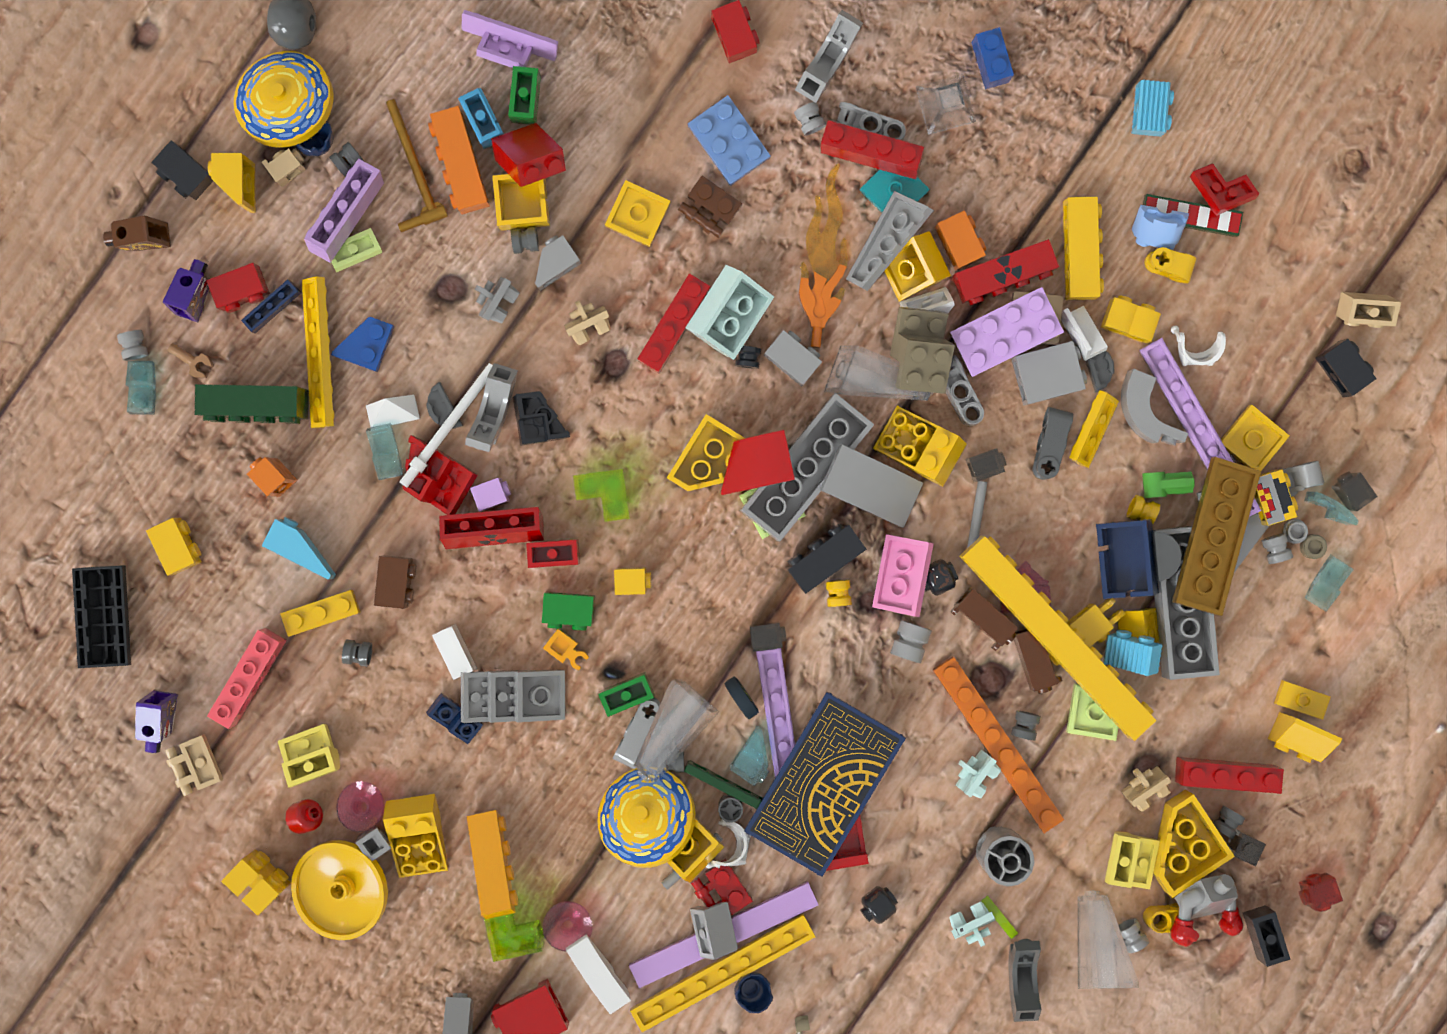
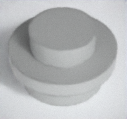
M1292 519L1284 524L1282 533H1286L1289 543L1298 544L1306 539L1308 528L1303 521Z

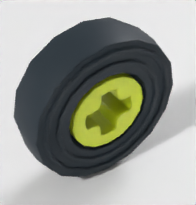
M735 676L724 683L731 697L746 718L751 719L759 713L753 700Z

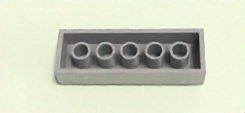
M833 394L789 448L795 480L757 488L739 511L776 541L780 542L821 492L820 488L839 445L842 444L854 450L874 424L839 395Z
M1192 526L1153 530V532H1163L1173 537L1179 544L1182 554L1181 564L1177 572L1169 579L1158 582L1159 593L1154 595L1159 644L1163 646L1160 657L1161 673L1163 678L1169 680L1220 675L1214 614L1172 602Z

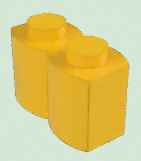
M1118 295V298L1110 299L1101 328L1139 342L1150 343L1152 342L1161 313L1156 312V308L1152 305L1142 303L1141 306L1132 303L1131 298Z

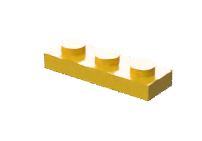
M1099 390L1069 456L1071 460L1086 468L1090 467L1119 403L1109 393Z
M352 589L280 613L287 636L290 637L361 612Z

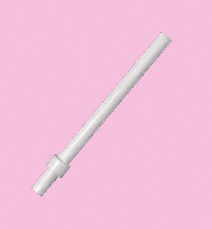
M489 363L418 458L414 457L409 464L411 467L399 481L403 486L408 488L419 472L422 473L427 467L426 462L486 384L487 376L493 366Z

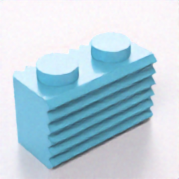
M1141 80L1136 85L1132 134L1161 137L1170 129L1172 116L1168 115L1169 105H1172L1174 99V91L1170 90V82Z
M1117 630L1116 633L1107 635L1103 664H1110L1113 667L1144 676L1158 673L1163 646L1162 644L1155 643L1154 638L1149 636L1132 637V633L1126 630Z

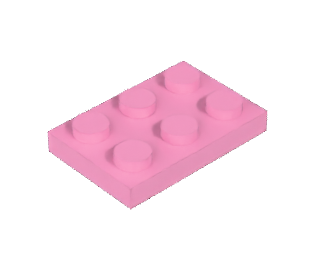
M886 534L872 607L920 617L934 543Z

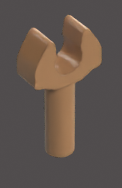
M174 343L170 344L167 349L168 352L189 364V374L193 377L207 378V375L198 369L200 363L214 367L211 358L206 354L201 353L199 356L194 357Z

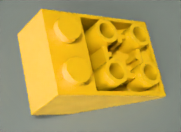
M896 406L873 449L943 487L967 443L960 436Z
M435 794L386 801L383 822L399 878L448 871L440 811Z

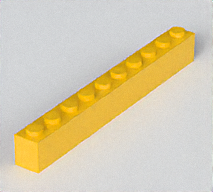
M980 536L959 557L1128 738L1135 741L1157 721L1151 715L1154 712L1151 707L1144 701L1140 703L1134 697L1137 694L1136 691L1128 683L1123 685L1117 679L1120 675L1110 664L1107 667L1100 660L1103 656L1093 646L1089 648L1083 642L1086 639L1078 629L1074 628L1072 630L1066 624L1069 620L1060 610L1055 612L1049 606L1051 600L1042 591L1036 592L1032 587L1034 582L1025 573L1021 575L1015 569L1017 564L1009 555L1004 557L998 551L1000 545L991 536L988 538Z

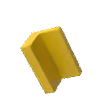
M1156 608L1124 611L1126 614L1118 620L1119 630L1130 631L1132 633L1131 636L1139 638V636H1149L1154 638L1155 643H1159Z

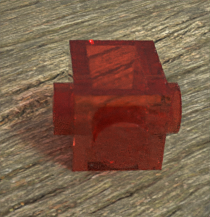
M1328 873L1310 874L1305 877L1306 880L1299 882L1301 888L1299 896L1302 903L1315 911H1327L1332 908L1331 905L1343 901L1335 877Z

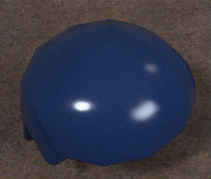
M326 121L314 136L297 144V149L306 156H321L327 153L334 140L331 124Z
M751 972L740 977L734 988L735 999L747 1012L759 1014L767 1010L773 1001L771 984L762 974Z

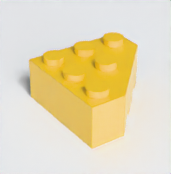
M706 414L667 476V479L687 491L722 484L733 442L745 438Z
M1185 789L1165 802L1157 838L1160 843L1153 875L1163 890L1173 898L1235 856L1193 793Z

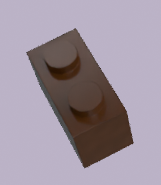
M379 556L374 606L405 609L408 608L409 603L412 604L414 590L410 589L411 579H414L416 575V564H413V558Z

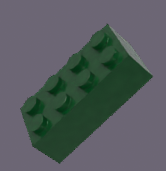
M195 384L194 415L203 416V421L226 423V418H228V421L235 423H251L252 418L254 422L275 424L276 419L285 424H301V419L308 420L309 390L298 386Z

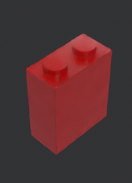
M537 123L491 138L495 161L520 187L566 171L563 149Z

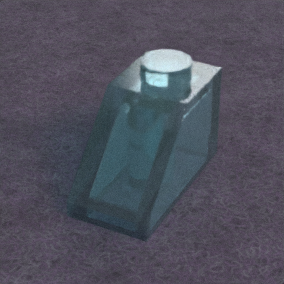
M758 725L729 766L731 771L753 786L757 782L762 783L769 773V770H767L768 760L762 728Z

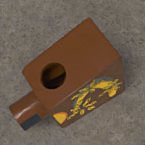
M145 215L113 221L111 223V231H106L103 234L106 246H114L126 251L171 247L168 222Z

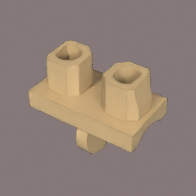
M580 301L575 302L578 309L569 313L573 321L564 325L569 337L572 336L578 345L590 340L585 329L592 325L595 326L599 335L611 330L608 320L609 315L604 306L587 313L594 309L592 303L582 307Z
M1158 766L1152 770L1148 769L1143 773L1136 768L1133 770L1136 778L1129 782V786L1121 790L1124 797L1134 807L1136 806L1140 811H1144L1150 807L1151 802L1148 798L1153 794H1156L1159 798H1164L1170 794L1171 791L1168 784L1171 783V780Z

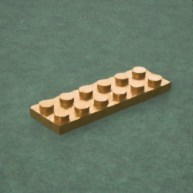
M1211 457L1172 600L1173 603L1217 616H1223L1260 478V470L1218 457Z

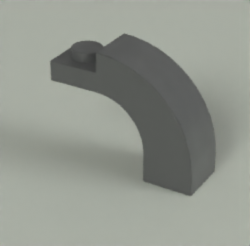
M1022 939L1014 942V944H1010L1008 963L1009 989L1014 1022L1039 1021L1042 1010L1037 983V964L1041 952L1040 941Z

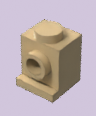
M288 148L286 151L281 150L277 152L271 162H268L266 159L262 161V164L273 179L282 187L306 170L302 164L305 159L296 148L292 151Z

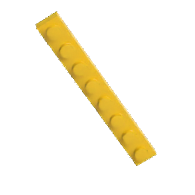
M802 913L742 946L737 951L722 957L630 1008V1012L643 1033L816 936L805 915Z

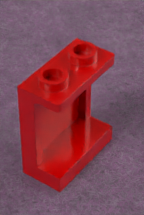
M860 815L826 871L869 864Z
M548 978L539 982L536 988L502 1005L499 1003L494 1005L491 1014L494 1026L500 1028L502 1034H560L568 1030L569 1020Z

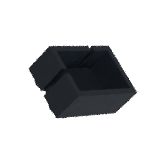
M837 524L827 532L829 536L822 541V539L818 538L808 545L809 551L806 554L801 555V553H797L787 561L789 563V566L786 567L787 571L805 594L867 550L850 525L845 524L842 526V524Z

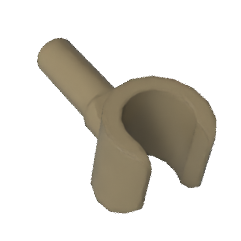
M807 1015L796 1017V1034H803L802 1031L810 1030Z

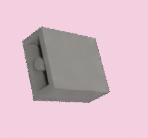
M1073 341L1011 358L1023 406L1086 389L1087 376L1085 371L1080 369L1078 361L1081 360L1080 350L1078 346H1074Z

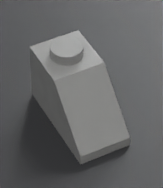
M563 235L559 238L558 236L550 238L545 242L546 247L542 249L535 282L540 291L581 264Z

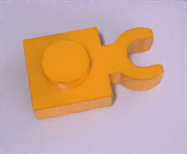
M557 629L543 647L544 650L561 663L568 658L571 666L576 670L581 668L576 663V657L582 656L586 660L589 658L585 651L574 649L578 642L561 629Z

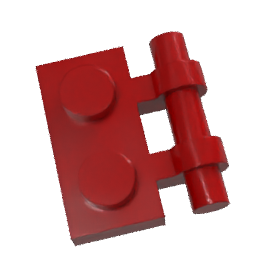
M731 866L712 867L707 870L705 875L709 881L704 885L699 877L691 882L695 889V895L698 899H702L706 907L727 902L730 913L733 915L753 902V899ZM714 888L721 897V900L716 903L709 894Z

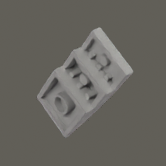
M840 444L820 491L904 528L923 483Z
M565 670L461 672V722L565 720Z

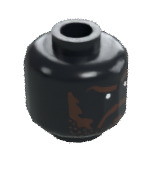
M939 559L929 565L925 591L930 590L932 594L938 596L955 588L956 580L959 578L951 562L947 563L945 560Z
M876 886L861 898L863 908L860 911L868 922L874 920L877 924H882L896 913L898 901L887 887L883 889L880 886Z

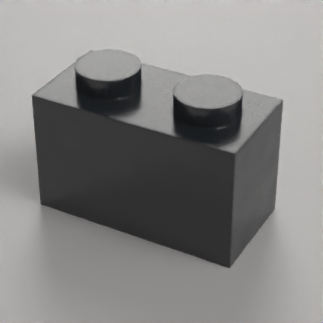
M172 140L151 162L158 168L155 172L166 182L169 180L173 181L176 184L174 189L185 199L190 196L197 200L213 182L208 171Z
M1349 339L1338 341L1315 358L1343 398L1354 396L1377 379L1373 374V367L1362 359L1358 346Z
M1264 905L1242 912L1256 957L1261 963L1269 967L1291 960L1274 910Z

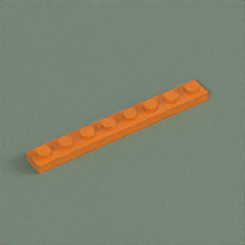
M952 656L934 668L933 672L990 756L997 761L996 764L1001 769V772L1041 831L1045 834L1064 821V818L956 659Z

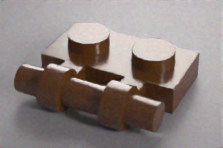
M701 175L688 194V198L695 203L690 207L683 202L678 210L685 215L687 220L690 222L693 220L703 227L704 232L707 234L712 233L719 238L724 230L717 226V223L721 220L729 225L741 208L742 203ZM702 207L713 214L710 220L699 213Z

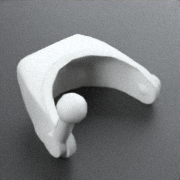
M1176 325L1171 327V332L1177 337L1182 366H1212L1222 356L1226 345L1225 333L1218 332L1215 343L1206 351L1191 353L1185 350L1184 333L1179 332V327Z
M721 819L718 824L726 826L733 831L737 840V848L729 860L724 862L711 861L706 867L710 869L712 867L720 868V866L745 865L751 835L744 832V829L739 824L726 822Z

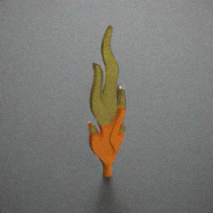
M838 163L830 171L825 185L828 202V219L825 229L821 234L819 224L823 205L820 197L817 195L815 196L816 209L806 234V250L814 275V287L812 290L809 287L807 266L804 262L800 265L799 298L810 321V328H813L811 347L813 348L821 347L822 329L825 328L826 322L839 307L845 291L841 287L837 294L831 298L832 291L844 275L848 260L847 241L845 238L841 242L840 260L838 262L835 253L836 235L843 216L842 206L835 188V177L840 166Z

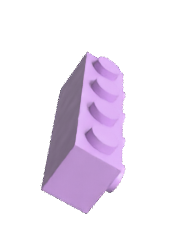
M360 159L356 161L304 238L311 253L330 263L332 262L383 186L384 182L379 169Z

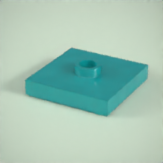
M879 170L860 188L862 194L881 213L884 211L894 191L918 202L930 190L918 177L915 180L883 170Z

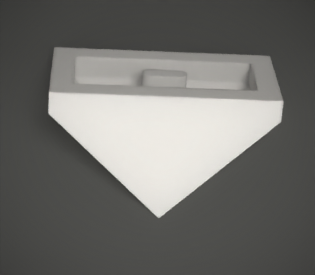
M947 287L899 302L900 307L943 311L949 313L955 305Z
M415 395L385 398L366 405L371 430L420 419Z

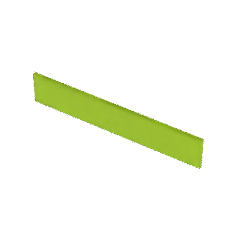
M987 895L981 900L989 912H992L995 920L1011 939L1014 938L1018 932Z

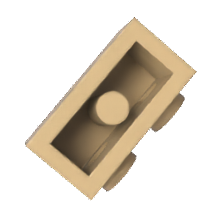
M1341 292L1336 316L1344 320V324L1350 326L1368 324V326L1374 328H1383V326L1396 327L1401 302L1389 295Z

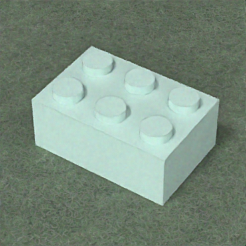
M725 265L685 328L716 351L734 360L774 296L742 271Z

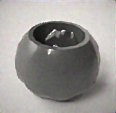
M272 0L267 13V27L270 37L277 45L289 50L301 49L309 45L313 40L317 26L316 13L312 3L309 0Z

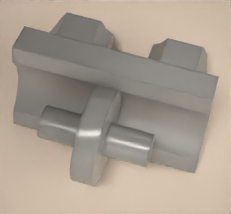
M500 277L491 293L490 291L494 283L489 280L484 288L476 286L475 290L480 293L476 302L483 305L486 298H488L479 313L480 317L488 321L491 319L503 323L508 312L498 307V304L502 298L513 304L520 293L510 285L511 281Z

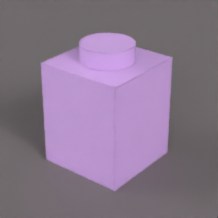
M496 478L470 488L479 512L510 501L508 498L511 495L507 481L502 482L501 478Z

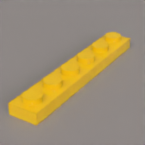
M316 276L302 280L311 428H325L334 426L333 387L331 385L330 338L328 335V312L326 307L327 289L325 277Z

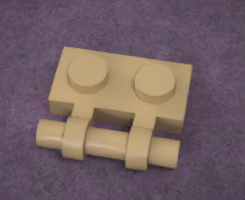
M205 734L179 744L182 751L180 755L177 754L175 747L165 750L168 757L166 762L168 767H172L177 779L175 784L177 788L180 787L183 796L193 792L190 786L191 782H194L197 790L224 780ZM186 761V764L191 773L188 776H186V773L181 764V762Z

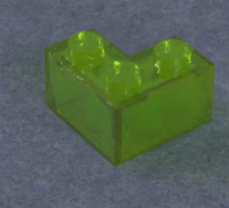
M624 469L573 475L576 500L601 498L604 522L631 518Z
M513 913L490 919L484 918L493 962L543 951L545 941L540 920L516 925Z

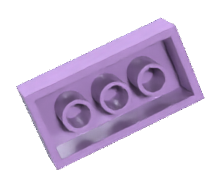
M1041 287L950 333L973 377L1064 333Z

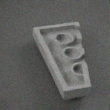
M894 191L846 280L868 291L934 210Z

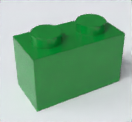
M513 66L508 114L511 123L528 125L537 123L541 82L538 68Z
M545 592L543 595L542 623H548L547 628L562 629L563 624L572 625L573 630H587V626L593 625L595 595Z
M646 672L605 688L598 693L607 717L648 701L655 696Z

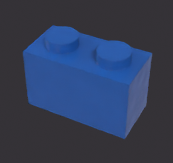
M1000 27L976 34L971 43L985 90L1009 83L1014 73Z

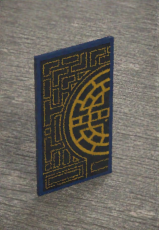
M826 692L744 832L823 877L906 737L837 698L832 693Z

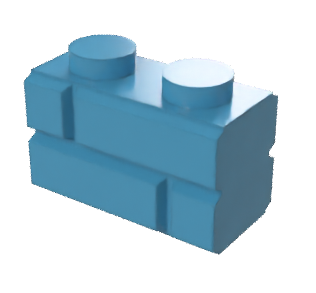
M480 87L458 99L483 149L492 146L491 138L503 135L504 133Z

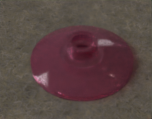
M354 782L348 785L340 793L337 800L336 811L338 818L343 826L351 831L364 832L372 829L379 823L384 813V799L380 790L368 782ZM363 802L367 804V809L365 811H362L361 804Z
M561 902L554 905L545 915L543 933L547 942L552 947L567 952L566 947L587 934L590 938L592 919L588 911L580 904ZM569 920L573 923V926L566 928L564 922Z

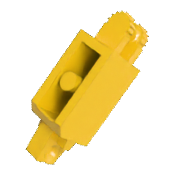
M1109 598L1098 607L1096 604L1089 603L1067 621L1066 624L1072 630L1074 628L1078 629L1086 638L1083 642L1090 648L1097 641L1101 643L1106 640L1107 635L1110 634L1109 631L1114 628L1112 625L1126 613L1123 609L1115 611L1109 618H1106L1103 613L1116 602L1114 598ZM1048 652L1050 661L1055 666L1059 665V663L1054 659V657Z

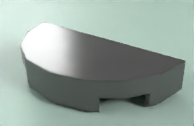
M1104 351L1086 360L1095 393L1106 388L1114 374V361L1110 354Z
M438 382L432 387L426 406L429 416L435 423L442 426L455 408L442 383ZM460 419L457 421V423L454 425L452 429L463 426Z
M1152 532L1156 578L1160 582L1169 579L1177 572L1181 564L1182 554L1179 544L1173 537L1163 532Z

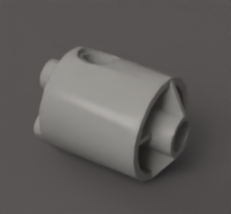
M1002 826L990 827L978 840L976 858L984 871L996 883L1004 886L1019 885L1032 873L1034 866L1033 852L1022 837L1012 829Z

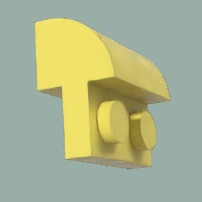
M327 724L319 725L278 741L284 761L281 765L289 788L340 769L338 750L334 748Z
M1114 832L1105 882L1109 885L1127 888L1150 889L1160 841L1154 838L1132 835L1128 832Z

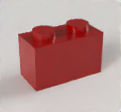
M740 0L711 10V18L729 64L757 53V44H760L756 30L750 29L748 21H751L748 9L746 6L742 7Z
M255 263L247 264L206 280L216 308L227 313L241 309L240 305L247 302L250 304L261 302L264 300L263 296L270 294L260 266Z
M579 539L526 543L528 568L580 564Z

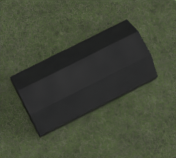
M126 565L72 568L78 668L131 665Z

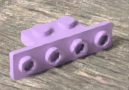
M464 10L462 13V30L482 37L477 48V56L511 68L513 66L526 67L532 54L555 61L557 58L558 41L482 16L478 13Z

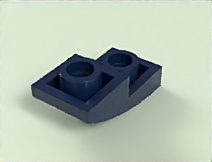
M442 693L426 711L430 718L446 727L451 734L466 744L471 742L483 726L481 722H461V706Z

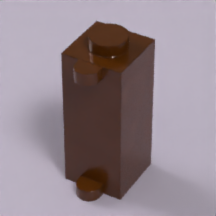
M969 588L951 610L953 615L960 611L995 642L991 647L994 651L1004 644L1009 645L1015 638V631L1018 627L973 588Z
M1027 628L1015 632L1014 642L1029 689L1034 692L1037 691L1038 694L1051 691L1052 686L1057 685L1063 680L1061 676H1055L1047 650Z

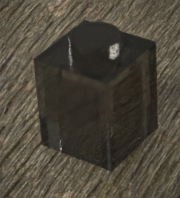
M997 448L965 459L973 482L1005 472L1004 466L1007 465L1003 453L998 452Z
M1346 472L1337 478L1338 483L1332 486V489L1348 511H1358L1378 497L1361 472Z
M779 622L749 625L753 652L783 648L782 642L787 641L785 626L780 627Z
M1236 829L1237 834L1234 839H1229L1228 847L1236 858L1256 867L1266 844Z

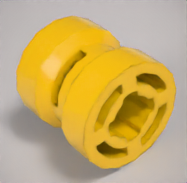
M1135 495L1129 504L1126 516L1132 520L1138 518L1139 520L1152 519V524H1154L1160 511V504L1154 501L1145 503L1144 497Z
M850 580L825 582L826 590L829 591V597L827 598L828 607L852 605V599L848 593Z

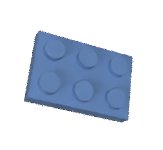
M728 95L688 123V127L730 186L771 157Z

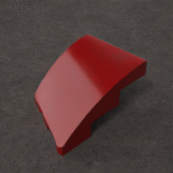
M784 430L733 442L721 495L795 480Z
M410 435L408 440L411 446L409 459H406L405 464L406 472L411 467L409 464L414 457L418 458L428 444L413 435ZM436 449L426 462L427 467L422 473L419 472L408 488L403 486V489L419 501L432 504L446 515H454L478 475Z

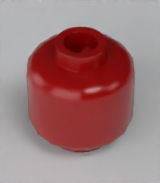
M312 799L293 803L286 811V824L292 832L297 834L316 830L323 821L322 808L319 803Z

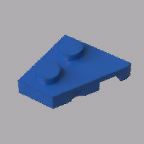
M369 316L332 351L331 355L378 372L394 325Z

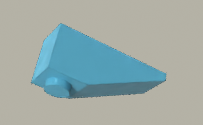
M284 517L283 520L275 519L262 546L328 580L334 579L336 573L304 530L297 527L298 523L287 517Z

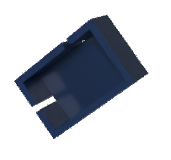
M1152 519L1096 524L1098 547L1106 545L1109 547L1108 550L1099 551L1103 599L1125 598L1128 596H1154L1158 594L1159 589L1152 538Z

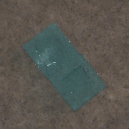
M392 424L367 428L366 434L373 453L372 460L378 480L403 475Z
M1319 492L1306 493L1305 502L1327 508L1324 518L1345 525L1358 524V519L1336 500Z
M1330 554L1313 580L1305 599L1327 612L1341 593L1340 587L1354 569Z

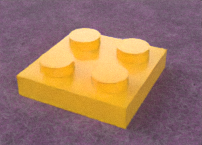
M625 180L605 223V227L650 247L671 201Z
M1248 405L1221 438V441L1226 450L1242 464L1262 471L1290 435L1256 407Z

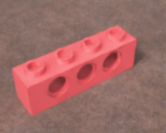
M267 628L257 630L207 717L227 729L236 726L287 640Z

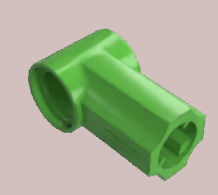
M1192 472L1142 473L1144 498L1166 497L1167 494L1193 493L1195 484Z

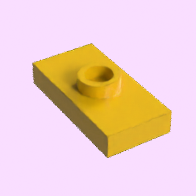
M1281 680L1274 704L1323 720L1331 696Z

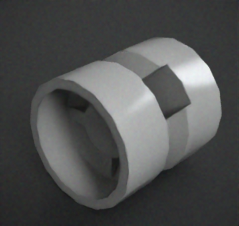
M901 620L897 631L900 638L894 640L890 653L913 662L921 663L925 653L922 646L928 643L932 630Z

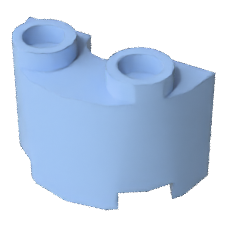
M1140 205L1132 226V232L1137 237L1136 243L1143 247L1150 245L1157 248L1164 247L1174 250L1175 245L1179 243L1189 213L1173 210L1171 213H1163L1156 207Z

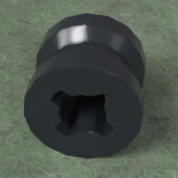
M743 346L739 351L735 366L759 369L758 356L761 354V348Z

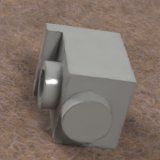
M375 825L360 834L356 840V844L362 853L372 861L391 849L387 834L382 828L378 829Z

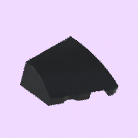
M540 391L516 394L513 397L520 446L570 437L569 431L565 430L557 419V414L548 406L547 400Z

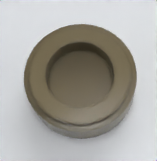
M1307 535L1306 539L1300 543V551L1306 558L1319 559L1327 551L1326 540L1320 535Z

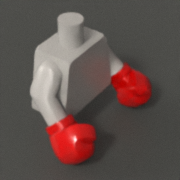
M1223 874L1201 879L1175 897L1179 905V915L1175 917L1170 930L1171 939L1175 943L1189 947L1193 942H1197L1199 933L1193 929L1194 920L1192 919L1221 912L1222 918L1218 925L1222 931L1231 936L1239 935L1244 925L1239 909L1236 907L1238 894L1232 877Z

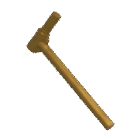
M391 99L386 102V105L425 203V207L422 208L420 215L398 223L402 233L424 224L426 226L448 217V213L444 204L434 202L395 99Z

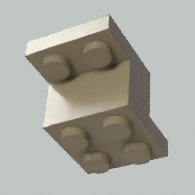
M899 307L890 356L900 362L896 388L945 394L955 347L954 344L944 339L948 313Z

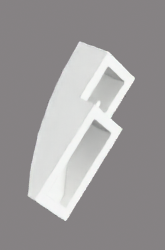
M587 934L566 947V951L609 1014H612L631 1001L628 989L614 973L611 964Z

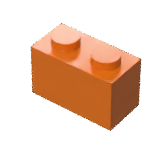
M965 210L937 223L934 227L955 272L986 256L984 252L986 251L985 243L981 237H977L974 231L976 228L975 222L971 215L967 216Z
M259 457L250 465L251 470L247 473L248 477L268 497H280L298 481L278 458Z

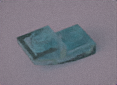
M128 361L126 386L129 387L127 412L129 414L155 415L156 378L154 362Z

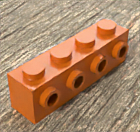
M459 105L431 113L432 122H429L428 126L432 137H437L439 146H436L435 150L439 161H444L446 170H443L442 173L446 185L451 184L453 194H450L449 197L453 209L458 208L461 214H466L490 207L465 119Z

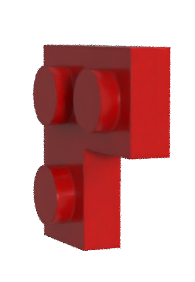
M1213 163L1193 171L1190 175L1191 180L1216 216L1255 200L1259 195V192L1247 175L1226 182Z

